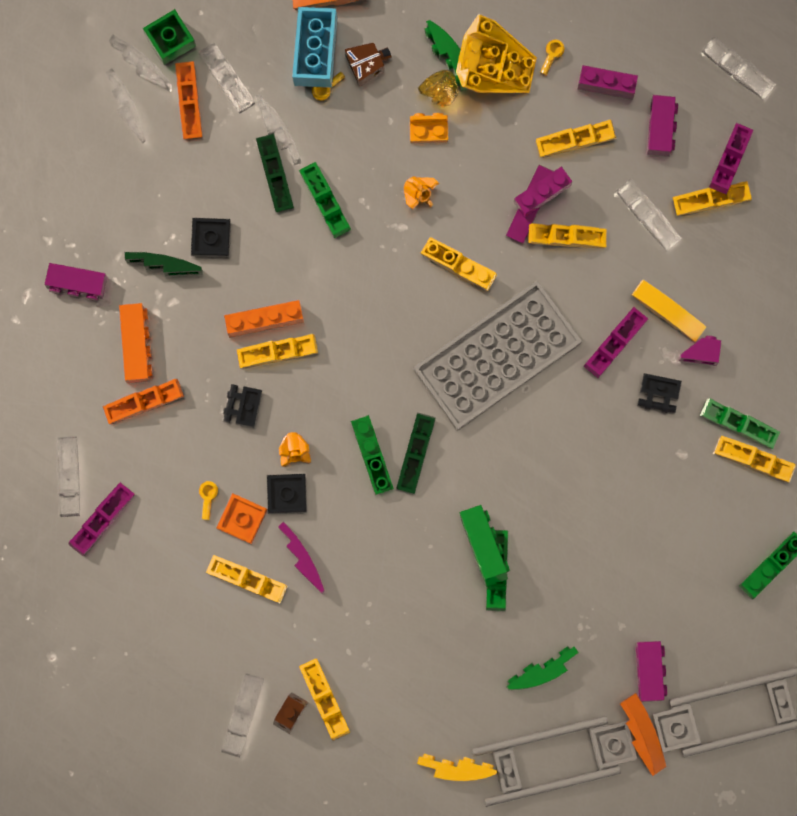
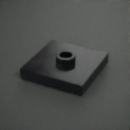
M192 218L191 256L229 257L231 220Z
M306 474L267 475L268 514L307 513Z

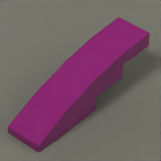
M738 123L735 124L709 185L710 188L727 194L753 129Z
M538 165L527 189L554 171ZM540 207L525 218L518 209L506 236L524 243L529 232V224L534 222Z
M633 307L585 363L584 367L599 378L646 323L648 318Z
M120 482L99 504L95 512L82 525V528L69 541L68 545L84 556L123 511L135 494Z
M283 521L278 528L291 540L286 547L299 559L294 566L323 594L325 590L308 552Z

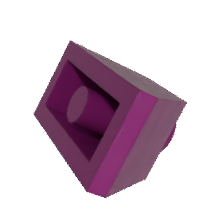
M705 336V338H701L679 356V361L717 366L720 357L721 340H717L715 336Z

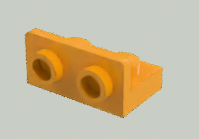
M416 113L414 116H410V143L448 142V115L434 113L432 116H425L423 113Z

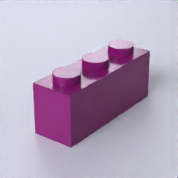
M582 65L577 89L633 100L638 75Z
M652 96L647 155L670 156L671 151L675 150L676 140L672 139L677 129V121H674V114L678 113V103H675L676 97Z
M561 166L515 197L514 204L525 218L572 185V180Z
M49 263L44 285L52 293L59 294L60 291L68 292L67 295L79 297V295H84L89 300L97 301L98 298L103 299L107 275L101 272Z
M661 641L637 642L635 644L639 699L641 702L663 701L664 696H667V685L663 684V677H666V666L662 665V657H665L664 645H661Z

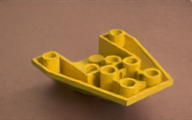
M478 15L463 37L456 73L462 87L477 93H529L537 57L495 20Z

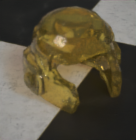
M441 70L432 74L418 87L422 95L431 97L433 104L442 108L452 104L458 95L456 77L449 70Z

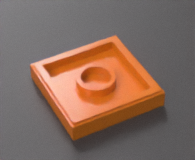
M232 493L216 529L252 544L268 509Z

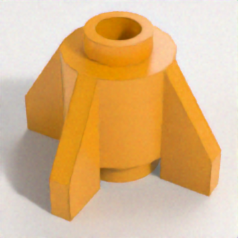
M415 176L409 178L404 185L407 206L414 209L419 202H425L429 207H432L433 203L429 199L431 196L430 188L433 190L439 182L434 178Z
M291 432L283 438L279 447L281 466L285 467L290 462L301 461L308 464L311 462L310 454L308 453L309 444L300 434Z

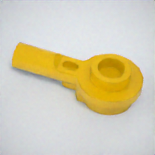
M551 40L546 46L548 56L540 71L545 76H547L554 59L561 57L564 53L565 48L560 40Z
M341 71L333 77L332 87L345 78ZM313 87L312 95L316 100L324 101L330 96L331 88Z
M206 481L201 484L199 494L204 499L202 519L209 520L211 500L217 496L218 487L215 483Z

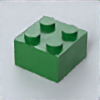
M175 9L143 28L145 36L164 66L196 47L194 38Z

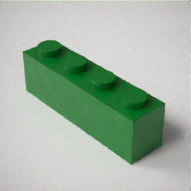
M478 505L459 512L461 522L486 587L507 580V572L510 569L507 561H503L501 558L503 550L500 543L496 544L494 538H497L495 529L488 524L491 521L488 511H483L482 505Z

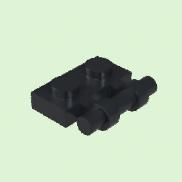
M644 373L640 393L647 394L646 400L639 398L637 406L645 407L644 409L651 410V408L662 410V413H675L677 406L670 405V399L678 400L682 381ZM653 396L664 398L663 403L653 401Z
M231 384L230 390L227 391L226 395L228 398L226 408L223 409L222 413L224 414L223 422L230 423L231 417L235 416L237 417L236 425L255 428L263 391L243 386L242 393H237L238 385ZM235 399L240 400L238 410L233 409Z

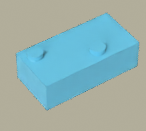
M298 7L292 75L294 86L332 88L338 19L336 9Z

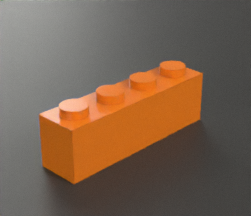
M299 300L224 315L229 338L304 323Z
M142 303L119 305L125 381L127 383L150 381V376H153L152 364L149 365L148 357H151V347L147 346V338H150L149 327L145 325V320H148V310L144 308Z

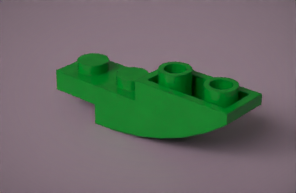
M431 20L426 21L424 31L427 39L431 38L433 45H431L433 54L435 56L438 55L439 60L445 59L448 70L452 69L454 74L452 80L455 87L459 86L460 91L466 90V88L462 87L456 73L461 49L445 30Z
M366 415L352 420L351 424L375 495L394 489L370 416Z
M792 532L739 585L752 600L797 557V534Z
M567 646L559 652L561 655L559 658L554 660L552 657L543 664L545 666L544 669L541 668L539 663L535 666L531 663L523 669L525 672L523 675L518 677L516 674L507 681L509 685L506 688L508 690H521L547 683L568 671L563 664L579 652L575 647L570 649Z

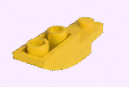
M431 237L421 251L423 256L438 266L486 291L489 290L497 276L496 272L463 256L462 253Z
M424 754L423 757L419 756L417 762L419 765L436 769L434 777L445 780H478L497 773V770L493 769L494 765L483 762L482 766L474 764L475 760L466 757L458 761L457 767L453 766L454 762L445 759L442 760V763L434 761L435 757Z

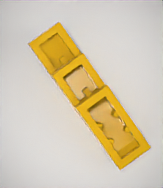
M607 120L594 125L588 124L579 128H569L537 138L536 142L540 157H546L597 145L617 138L612 120Z
M747 181L730 185L727 194L706 188L673 197L677 216L713 210L752 200Z
M532 223L529 224V243L563 247L606 248L607 229L580 225L566 226Z
M642 280L632 293V296L653 314L665 320L675 330L682 332L692 342H696L706 328L703 323L645 280Z
M314 334L275 342L269 341L237 349L240 368L281 362L318 353Z
M721 436L715 450L716 455L787 483H790L796 468L794 463L779 459L777 456L758 450L756 447Z
M213 555L206 571L207 574L277 603H281L287 589V585L215 555Z
M317 658L299 666L332 741L350 733Z

